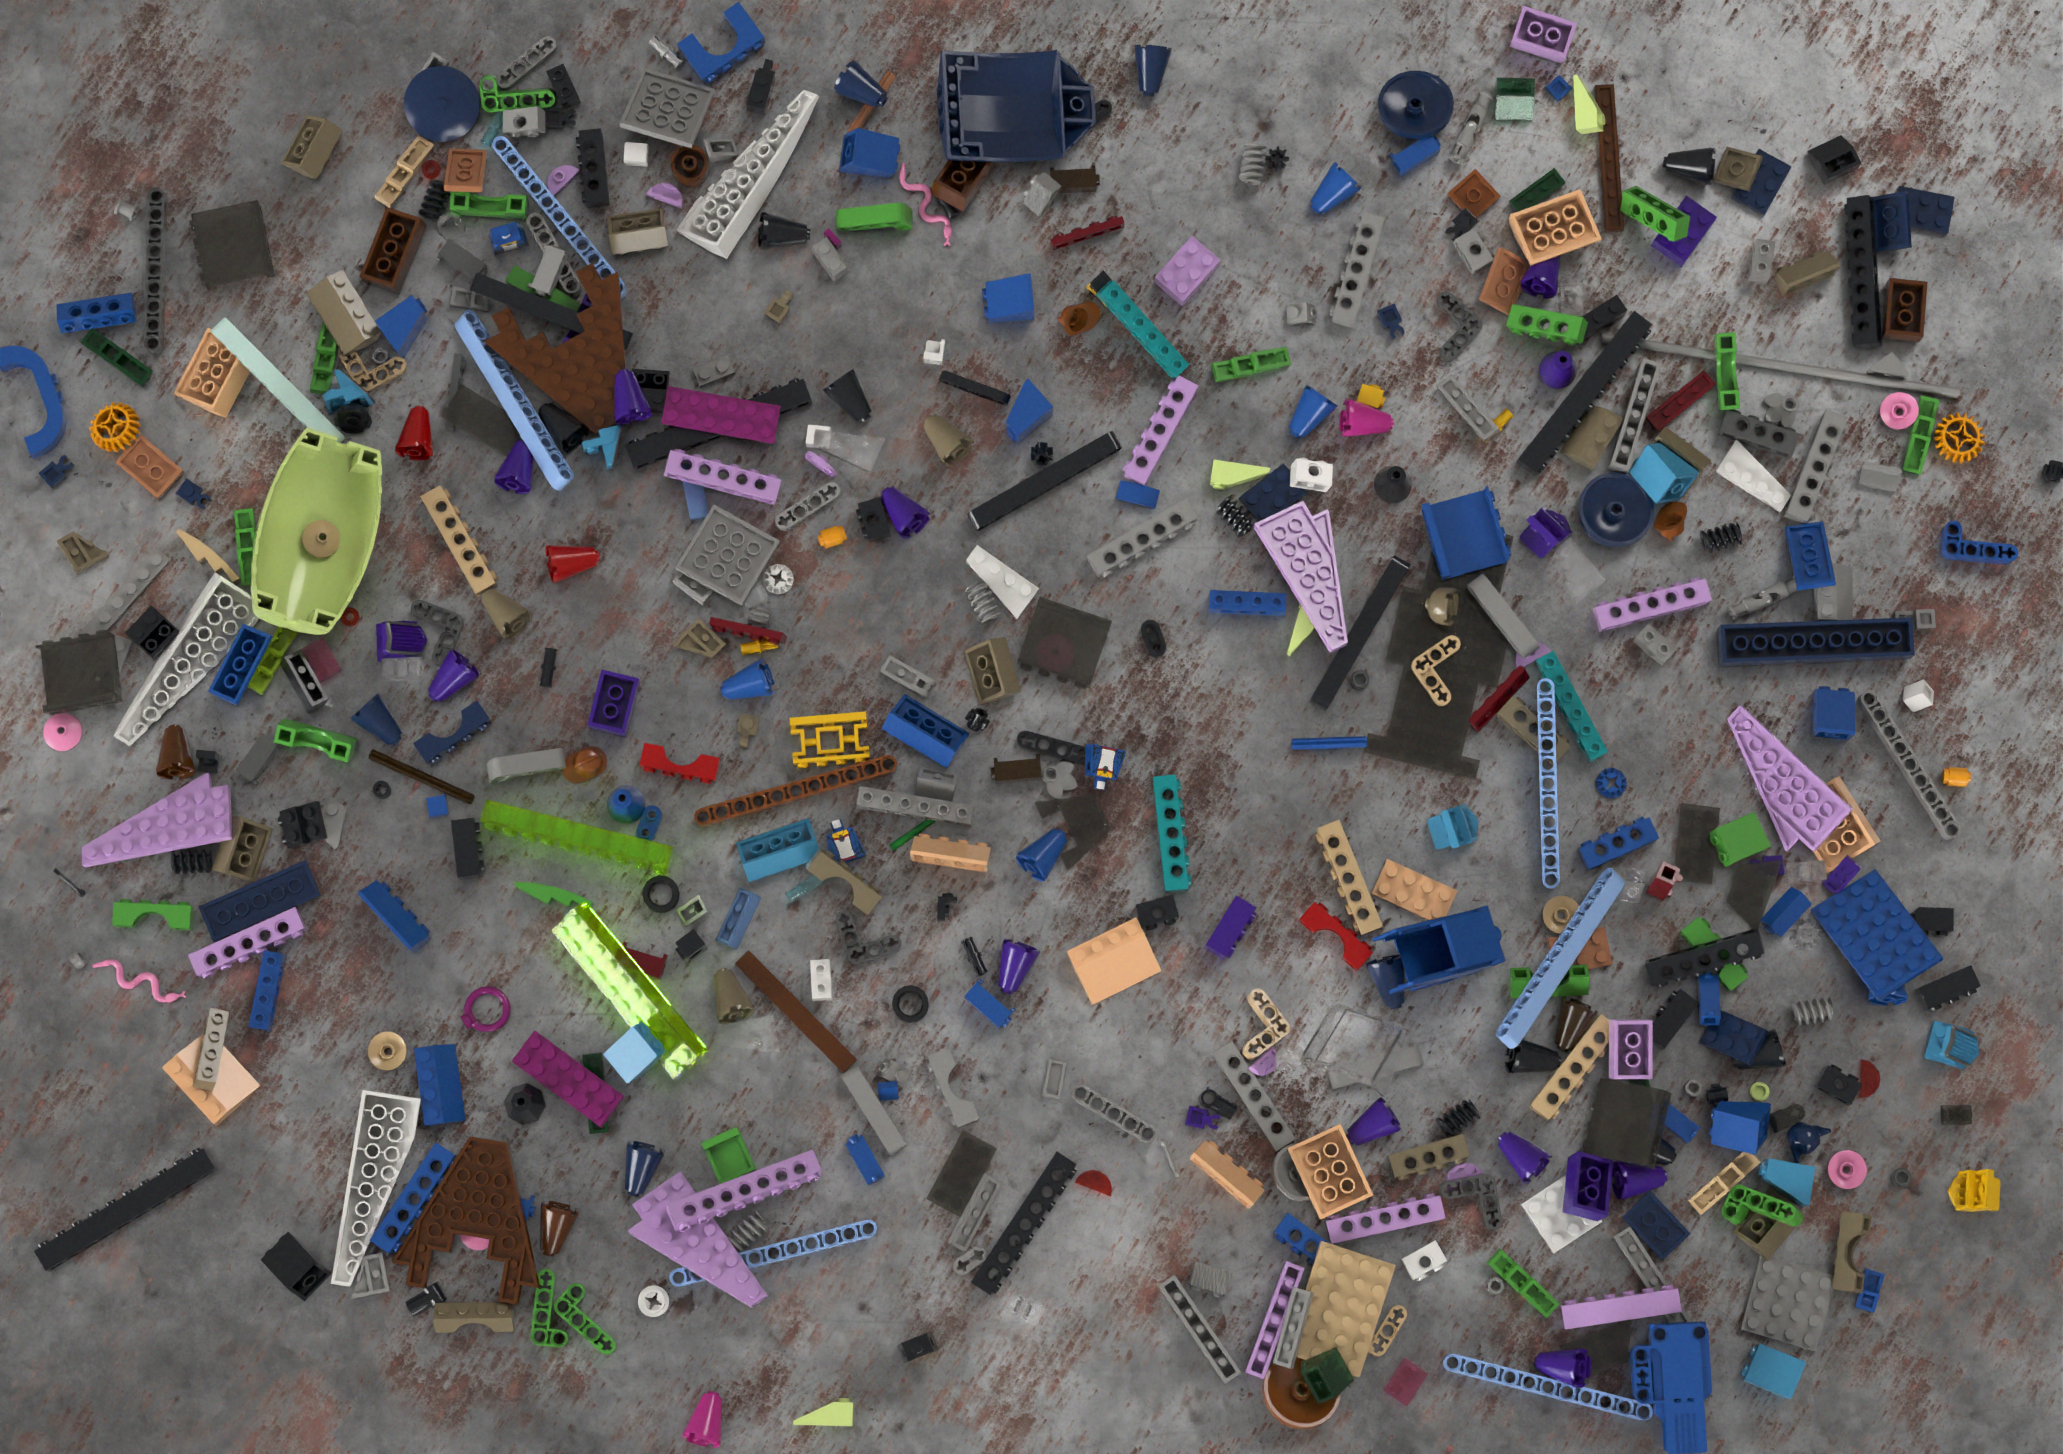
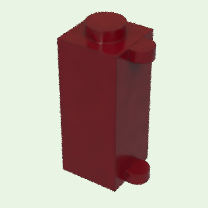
M1662 861L1652 876L1646 893L1663 901L1666 896H1672V887L1675 882L1680 883L1683 880V876L1679 874L1680 868Z
M623 942L620 950H616L614 956L616 966L661 980L667 963V954H664L663 958L626 948L627 942Z

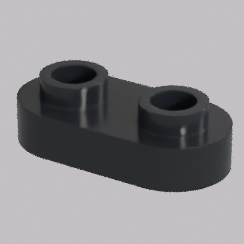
M1145 621L1141 626V635L1147 652L1150 656L1159 658L1166 651V644L1161 629L1156 621ZM1147 628H1153L1154 632L1149 634L1146 630ZM1155 645L1160 647V650L1157 652L1153 650Z

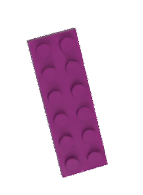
M668 386L661 424L774 444L781 406Z
M535 1030L511 1061L601 1128L625 1097Z

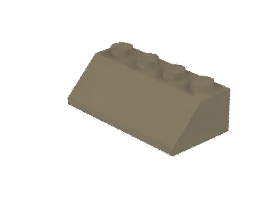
M344 270L327 276L307 291V296L344 356L377 342L381 331Z

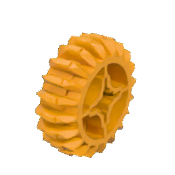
M112 402L111 406L105 404L104 409L99 408V413L94 414L95 420H90L93 425L89 427L92 432L90 434L91 438L97 446L108 452L113 450L118 452L120 448L125 450L126 445L132 446L131 441L137 440L135 435L140 434L138 430L141 427L138 422L140 420L139 416L128 404L124 405L122 402L118 404ZM120 416H126L127 420L123 421L120 419ZM107 433L110 435V438H104V434Z
M1956 412L1955 416L1949 414L1948 419L1943 417L1941 419L1942 423L1936 425L1938 429L1934 431V434L1937 437L1933 441L1939 442L1935 446L1936 449H1942L1939 455L1947 454L1945 460L1952 457V463H1955L1957 458L1959 463H1963L1965 458L1967 462H1970L1971 457L1976 458L1978 456L1977 452L1980 453L1983 450L1980 446H1984L1985 442L1981 439L1985 438L1986 435L1980 432L1984 430V427H1977L1980 421L1978 420L1974 423L1972 421L1974 416L1968 419L1967 413H1964L1961 417L1960 413ZM1959 424L1957 431H1946L1950 425ZM1966 427L1972 432V435L1967 433ZM1959 433H1960V438L1962 439L1960 442H1959V440H1958L1959 438L1957 437V435H1958ZM1946 440L1953 444V449L1947 444ZM1973 444L1970 450L1960 452L1962 445Z

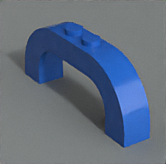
M21 346L0 348V370L6 372L18 367L31 370L47 410V421L44 427L39 432L24 437L29 453L35 459L52 451L59 444L65 433L67 417L62 403L65 402L62 391L58 392L56 385L59 382L55 373H51L48 365L38 354Z

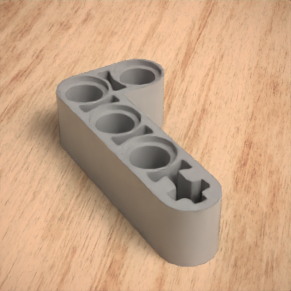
M563 748L497 757L491 759L486 764L490 783L503 782L510 777L557 771L566 768Z

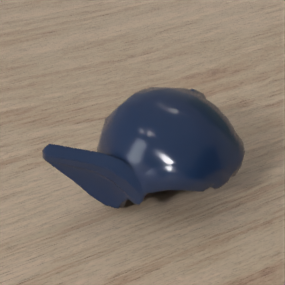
M1797 1122L1787 1132V1139L1790 1143L1794 1162L1799 1163L1801 1155L1810 1154L1820 1144V1137L1831 1133V1129L1809 1125L1805 1122Z

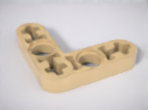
M338 348V355L349 375L360 386H362V381L364 380L366 382L371 381L370 376L373 375L377 383L374 384L372 381L368 383V388L362 387L368 393L401 376L407 370L406 361L402 357H394L368 372L356 351L350 354L353 360L349 362L348 357L342 355L343 353ZM396 362H399V364L403 363L401 365V370H398L397 368L391 370L394 373L392 375L386 368L388 366L390 367V369L394 368L396 366ZM353 364H360V372H351V366ZM381 370L387 372L384 380H379L376 377L377 373Z
M1454 635L1447 636L1416 657L1411 665L1413 673L1438 706L1447 705L1451 700V693L1433 668L1459 650L1460 640ZM1448 640H1450L1451 642H1456L1455 649L1450 647L1444 652V650L1440 647V645H1442L1443 648L1448 645ZM1433 650H1438L1441 653L1439 660L1431 658L1430 653ZM1426 655L1429 662L1423 666L1424 670L1416 669V662H1424L1426 660L1424 656ZM1429 676L1434 677L1437 681L1433 687L1426 684V678ZM1439 685L1442 687L1439 689L1440 693L1442 695H1447L1445 698V702L1443 700H1438L1439 694L1437 691L1434 694L1432 692L1433 690L1437 689Z
M1262 989L1252 990L1247 997L1249 1005L1267 1027L1243 1046L1242 1053L1249 1060L1257 1058L1290 1032L1289 1023ZM1259 995L1260 999L1255 1001L1253 998ZM1270 1009L1273 1012V1018H1267L1264 1010ZM1277 1018L1278 1021L1272 1025L1271 1022H1273ZM1278 1026H1283V1031L1278 1032ZM1262 1035L1270 1037V1044L1263 1043ZM1258 1044L1259 1047L1254 1052L1250 1053L1248 1051L1250 1048Z
M1396 1305L1389 1310L1379 1329L1373 1335L1368 1350L1370 1354L1381 1356L1387 1351L1407 1317V1311L1403 1306ZM1399 1309H1401V1314L1403 1315V1317L1397 1318L1395 1323H1399V1325L1396 1327L1393 1323L1388 1322L1387 1320L1388 1318L1393 1320L1395 1316L1393 1311H1398ZM1385 1325H1390L1393 1328L1391 1336L1383 1334L1382 1329ZM1378 1335L1383 1339L1389 1340L1387 1344L1384 1341L1381 1344L1382 1352H1374L1373 1344H1378L1381 1340L1377 1338Z

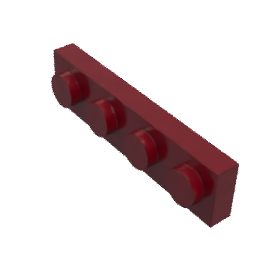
M1112 216L1102 223L1099 221L1093 222L1087 228L1082 229L1078 227L1065 235L1064 233L1056 234L1050 241L1052 250L1054 251L1122 229L1125 222L1122 216Z
M1703 370L1645 419L1658 433L1710 391L1716 383Z
M711 617L709 625L718 633L728 631L732 632V635L736 637L746 635L755 641H761V639L768 640V643L773 645L785 644L787 636L779 631Z
M1520 665L1517 669L1513 670L1504 683H1501L1496 691L1485 699L1483 705L1472 713L1468 721L1474 730L1479 732L1527 682L1530 677L1524 667Z

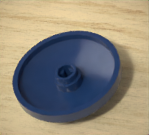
M433 66L418 73L409 83L404 97V110L411 126L423 137L438 142L452 141L465 135L475 124L480 111V97L475 84L464 72L450 66Z
M1406 71L1397 74L1385 83L1379 94L1378 112L1382 122L1389 130L1401 137L1409 139L1431 137L1447 126L1453 114L1454 100L1450 88L1442 79L1425 71Z
M1618 472L1605 473L1591 480L1582 491L1578 501V517L1585 532L1596 542L1609 547H1626L1638 542L1651 527L1654 518V504L1651 497L1632 476Z

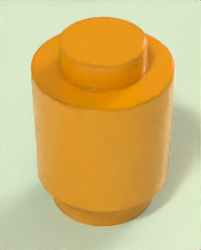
M837 525L819 531L820 535L817 536L820 546H824L825 549L842 544L843 541L847 540L843 526L838 527Z
M1943 768L1942 784L1966 787L1967 783L1971 782V772H1968L1967 768Z

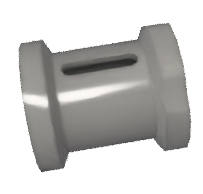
M119 199L114 214L128 217L130 221H133L138 214L139 206L136 204L133 206L124 202L123 199Z

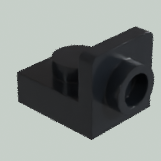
M196 750V758L199 760L198 771L218 773L220 755L216 751Z
M942 893V896H938L937 922H945V917H949V905H946V903H957V897H953L952 893Z

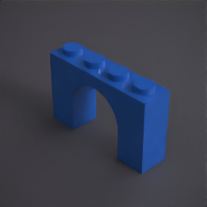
M739 2L723 12L724 18L737 35V43L729 53L724 55L708 53L693 33L677 43L679 51L703 84L713 82L717 79V75L722 72H728L732 69L733 64L738 61H744L748 58V54L753 51H759L764 46L765 37Z

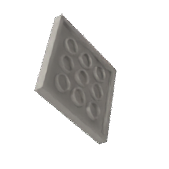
M643 68L620 121V127L692 149L714 97L715 89Z
M713 505L675 569L742 606L780 544V540Z
M1760 1255L1740 1330L1816 1352L1833 1292V1275L1773 1257L1767 1260Z

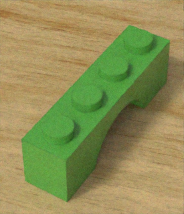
M451 191L449 209L452 215L527 220L529 201L526 195L507 194L503 197H486L471 192Z
M1736 332L1714 334L1718 410L1740 409L1739 388L1736 376Z
M283 718L277 724L274 742L290 747L307 746L316 748L327 753L330 758L348 762L354 756L357 738Z
M120 899V902H114L112 925L115 927L135 928L144 916L160 914L166 918L171 929L193 931L194 907L190 906L189 902H177V905H170L169 901H158V904H151L149 900H139V903H131L129 899Z
M1700 916L1679 932L1690 947L1721 938L1717 933L1714 934L1709 929L1711 927L1709 922L1705 918L1701 919ZM1722 949L1719 951V955L1721 957H1727L1730 955L1729 951L1726 949ZM1732 963L1724 965V968L1720 969L1717 974L1720 984L1728 993L1749 977L1746 974L1748 970L1742 963L1738 965H1732Z
M1571 965L1551 997L1589 995L1590 976L1588 966ZM1529 967L1510 968L1509 988L1511 998H1519L1534 974Z

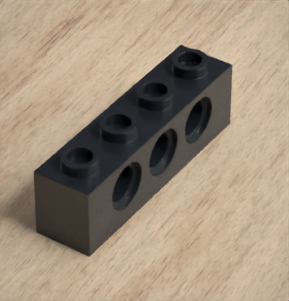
M601 128L578 131L579 137H576V145L581 151V155H578L579 167L582 166L583 173L579 174L581 185L584 184L585 190L581 192L582 202L586 203L587 208L610 206ZM594 147L595 151L592 154L586 153L587 148ZM589 166H597L596 171L589 172ZM593 183L599 184V187L596 190H591L589 188L590 185Z

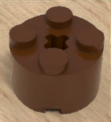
M693 145L692 149L683 146L677 148L672 154L670 161L671 169L678 183L687 187H698L707 179L710 166L703 149L696 145Z

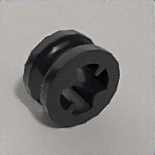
M378 781L373 786V793L380 799H386L391 794V787L385 781ZM380 785L387 787L384 794L377 793V790H380L378 788Z

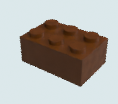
M948 160L934 179L931 194L964 211L991 173L993 162Z
M1889 278L1885 285L1882 324L1883 339L1920 342L1924 336L1928 282Z

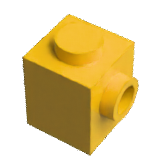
M1362 384L1357 401L1378 409V407H1383L1386 397L1382 396L1384 390H1381V387L1370 384V386Z

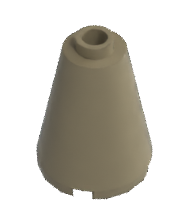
M930 415L925 419L923 428L946 467L953 466L951 463L954 461L959 463L969 454L972 449L970 445L971 443L974 444L970 436L938 415Z
M488 588L483 592L481 601L503 639L506 640V637L513 639L526 629L525 623L527 620L531 622L533 616L529 609L496 588Z
M727 968L717 970L713 979L716 1014L719 1023L731 1024L736 1022V1018L741 1017L743 1020L751 1016L755 1012L754 1005L732 970H727Z

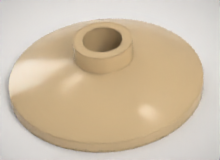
M313 521L303 531V546L312 556L318 558L329 557L339 547L340 534L337 528L328 521ZM323 534L326 539L320 540L319 535Z
M1567 896L1553 897L1545 904L1542 916L1546 927L1554 933L1561 934L1579 908V905L1575 900ZM1559 912L1564 913V919L1558 918Z
M379 1033L369 1043L368 1057L371 1063L378 1069L386 1071L396 1069L406 1058V1044L396 1033ZM387 1048L392 1050L390 1055L385 1054Z

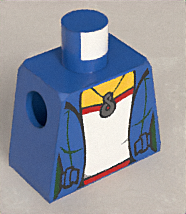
M517 222L490 229L489 239L494 255L529 246L524 227Z
M1086 744L1085 775L1095 777L1094 789L1105 790L1106 780L1117 779L1126 754L1125 750L1096 744Z
M841 819L830 823L833 833L826 835L828 850L835 855L834 859L838 862L843 860L845 863L867 856L852 827L844 829Z

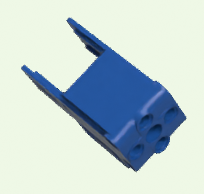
M1488 905L1470 911L1395 928L1372 938L1373 942L1394 940L1397 951L1402 959L1407 983L1399 984L1398 987L1389 990L1390 994L1406 990L1412 992L1440 985L1460 977L1478 973L1506 961L1500 944L1502 934L1500 929L1494 926Z
M1706 1321L1649 1324L1648 1344L1634 1345L1629 1351L1632 1397L1641 1404H1652L1653 1413L1662 1420L1663 1446L1665 1451L1669 1454L1707 1452L1704 1401L1712 1393L1709 1331L1706 1327ZM1642 1349L1644 1356L1638 1360L1635 1356L1636 1351ZM1640 1370L1645 1372V1375H1642L1641 1378L1637 1376ZM1641 1389L1646 1390V1396L1643 1399L1638 1398V1392Z

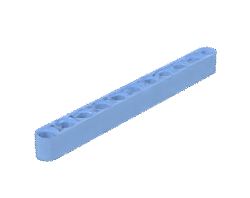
M503 136L496 137L492 142V147L498 158L585 265H589L590 260L596 257L599 259V262L594 264L600 277L604 272L615 273L613 268L509 140ZM499 144H506L505 149H497ZM511 158L518 159L515 164H509L508 162ZM523 172L530 173L525 179L520 177ZM539 186L541 190L538 193H533V187ZM550 200L553 203L550 207H544V202ZM563 215L564 219L558 222L555 220V217ZM569 229L576 230V233L572 236L566 234ZM582 243L588 245L585 250H579L578 246ZM619 277L620 286L623 288L620 292L622 300L627 294V289Z
M466 310L455 322L457 332L550 485L555 490H563L574 478L571 468L554 443L504 358L485 343V340L491 337L475 312Z
M1543 678L1537 684L1542 881L1545 887L1552 889L1557 887L1560 881L1555 690L1552 680ZM1547 681L1551 684L1549 692L1541 691L1540 684ZM1543 701L1551 702L1552 708L1550 711L1544 712L1540 706ZM1542 721H1551V730L1544 731L1541 728ZM1550 739L1553 742L1552 749L1544 750L1542 748L1543 740ZM1546 758L1551 759L1554 763L1553 767L1549 770L1544 769L1542 766V762ZM1545 778L1553 779L1554 786L1551 789L1544 788L1543 780ZM1546 797L1554 799L1555 803L1552 808H1546L1543 805V800ZM1548 816L1555 819V824L1552 827L1544 825V819ZM1547 836H1553L1556 840L1555 844L1551 847L1546 846L1544 843V839ZM1546 856H1555L1556 863L1553 866H1548L1545 863ZM1553 874L1556 876L1557 881L1554 885L1546 883L1545 878L1547 875Z
M1607 868L1601 873L1497 1029L1496 1037L1508 1048L1513 1049L1521 1042L1624 887V879L1612 868Z
M864 1220L738 1254L747 1267L752 1269L874 1237L878 1230L875 1222ZM872 1224L874 1231L871 1234H865L863 1231L864 1225ZM848 1228L855 1231V1236L852 1239H846L844 1236V1232ZM829 1233H833L836 1236V1241L833 1244H828L825 1241V1237ZM810 1238H814L817 1241V1246L814 1249H809L806 1246L807 1240ZM791 1243L798 1245V1251L795 1254H790L787 1250L788 1245ZM772 1248L779 1250V1256L775 1259L769 1257V1250ZM753 1253L760 1255V1261L756 1264L750 1262V1255ZM685 1267L675 1269L670 1274L671 1283L677 1287L706 1281L703 1278L696 1279L693 1276V1272ZM678 1272L684 1275L682 1283L674 1281V1275Z
M1457 1354L1446 1355L1443 1359V1367L1449 1372L1637 1420H1648L1653 1415V1409L1650 1404H1641L1633 1399L1586 1387L1576 1388L1559 1380ZM1450 1357H1454L1457 1360L1455 1368H1450L1447 1365V1360ZM1469 1362H1473L1476 1365L1474 1373H1469L1466 1369V1365ZM1488 1367H1492L1495 1370L1493 1378H1488L1485 1374ZM1507 1372L1514 1374V1381L1512 1383H1508L1504 1379ZM1526 1377L1533 1379V1386L1531 1388L1524 1386L1523 1381ZM1547 1381L1552 1384V1390L1549 1393L1543 1390V1384ZM1565 1386L1571 1389V1395L1568 1398L1562 1395V1389ZM1584 1391L1590 1394V1401L1587 1403L1581 1400V1394ZM1603 1396L1608 1397L1610 1401L1609 1405L1605 1408L1600 1404V1399ZM1622 1401L1628 1403L1629 1408L1626 1412H1622L1619 1409V1404ZM1641 1406H1645L1648 1410L1645 1417H1641L1638 1413Z

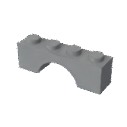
M949 1047L927 1056L929 1061L925 1063L929 1072H934L936 1079L933 1081L937 1090L941 1089L944 1096L941 1097L944 1107H949L952 1113L948 1115L952 1125H957L959 1129L980 1120L972 1100L957 1098L949 1088V1076L956 1067Z

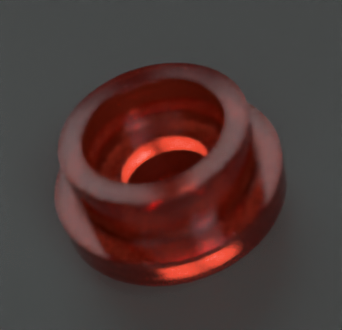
M428 160L422 166V173L428 179L438 177L441 172L439 163L434 160ZM431 167L435 168V171L432 173L428 172V169Z
M348 607L344 610L340 619L345 626L352 627L359 622L360 615L356 609ZM352 614L354 616L353 619L347 620V616Z

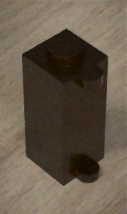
M1091 165V169L1054 170V167H1050V177L1061 185L1058 193L1096 192V186H1100V176L1096 174L1095 165Z
M1036 754V759L998 762V759L994 758V767L991 768V779H995L996 784L1042 780L1040 754Z

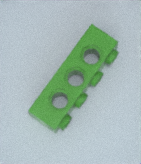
M1638 186L1623 190L1620 211L1641 222L1642 225L1653 229L1656 233L1667 237L1670 241L1674 242L1687 237L1690 221L1689 215Z
M1512 304L1506 326L1516 335L1527 333L1533 338L1539 339L1542 336L1547 337L1546 339L1549 341L1558 342V340H1563L1566 344L1575 345L1576 343H1583L1588 322L1579 316ZM1532 319V323L1526 326V322ZM1550 322L1549 327L1547 329H1543L1544 325ZM1564 326H1568L1567 330L1561 333V329Z

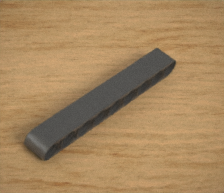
M159 187L151 188L147 194L144 346L152 355H159L163 352L165 337L168 199ZM156 195H162L159 201H153ZM161 213L159 219H153L154 214ZM161 231L159 237H152L154 232ZM154 250H160L158 256H152ZM154 268H160L158 274H152ZM154 286L160 287L158 292L151 293ZM153 305H159L157 311H151ZM153 323H159L156 330H150ZM154 341H157L158 346L154 349H151L150 344Z

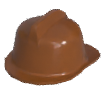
M1093 302L1070 305L1063 309L1061 316L1057 320L1064 327L1065 332L1073 336L1092 329L1098 323L1100 310Z
M1678 501L1670 502L1664 505L1658 512L1654 527L1659 530L1662 536L1667 537L1669 541H1673L1675 536L1682 534L1684 531V521L1687 515L1686 504Z
M585 747L565 759L566 768L562 769L565 778L572 783L585 782L598 776L605 770L607 766L606 754L598 747Z

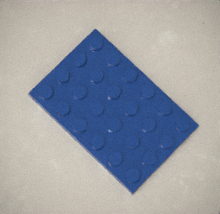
M1876 869L1850 884L1840 893L1834 894L1811 909V913L1878 1001L1943 961V956Z

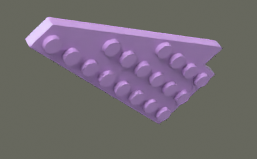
M1301 501L1255 523L1253 526L1329 652L1332 653L1346 646L1348 639L1328 509L1312 516L1304 501Z
M1739 705L1727 720L1785 850L1789 852L1801 840L1815 852L1851 813L1853 808L1745 707Z
M208 772L84 845L82 847V865L90 867L232 840L230 787L223 785L212 788L211 774Z
M681 1171L632 1204L642 1221L628 1230L630 1235L751 1308L768 1297L713 1217L709 1218L710 1220L706 1223L693 1224L685 1231H675L667 1212V1204L695 1194V1191ZM690 1209L685 1214L691 1216L695 1214V1211Z

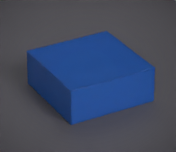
M1558 75L1546 86L1545 90L1559 102L1572 90V87Z
M446 795L426 798L430 818L449 815Z
M897 1081L878 1083L879 1101L899 1099Z

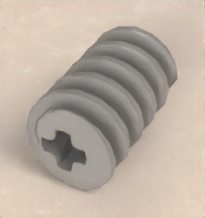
M1257 143L1244 145L1245 152L1242 154L1244 159L1241 160L1243 166L1240 167L1242 173L1239 174V179L1242 182L1250 185L1262 184L1257 178L1263 177V174L1258 171L1264 170V167L1260 166V164L1265 163L1261 156L1267 155L1266 152L1262 151V149L1267 148L1266 146Z
M982 582L973 584L965 589V592L970 593L968 599L973 600L971 606H977L974 609V613H980L977 616V620H983L979 625L991 622L1001 614L1000 612H994L998 606L991 605L995 599L988 598L992 592L985 591L989 584H982Z
M1821 998L1820 1002L1818 999H1813L1812 1003L1810 1000H1806L1805 1005L1802 1001H1798L1797 1005L1795 1002H1791L1793 1021H1797L1799 1026H1801L1802 1020L1808 1025L1811 1018L1814 1024L1817 1023L1818 1017L1821 1022H1824L1825 1016L1828 1017L1829 1021H1832L1833 1005L1831 998H1828V1002L1826 998Z
M754 1210L756 1217L749 1214L750 1222L743 1219L744 1227L737 1224L738 1232L731 1229L732 1237L726 1235L731 1243L741 1252H744L743 1244L750 1247L749 1239L756 1242L755 1234L762 1237L761 1229L768 1232L767 1223L756 1210Z

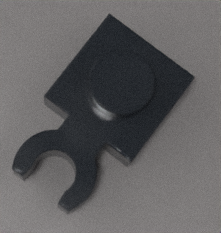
M560 107L544 108L545 127L563 128V123H567L570 126L576 125V121L569 120L571 115H576V111L569 110L563 113V108Z
M1465 208L1452 220L1455 226L1449 227L1445 233L1449 234L1451 231H1454L1455 237L1452 239L1454 241L1460 237L1461 232L1465 234L1470 231L1479 220L1468 208Z

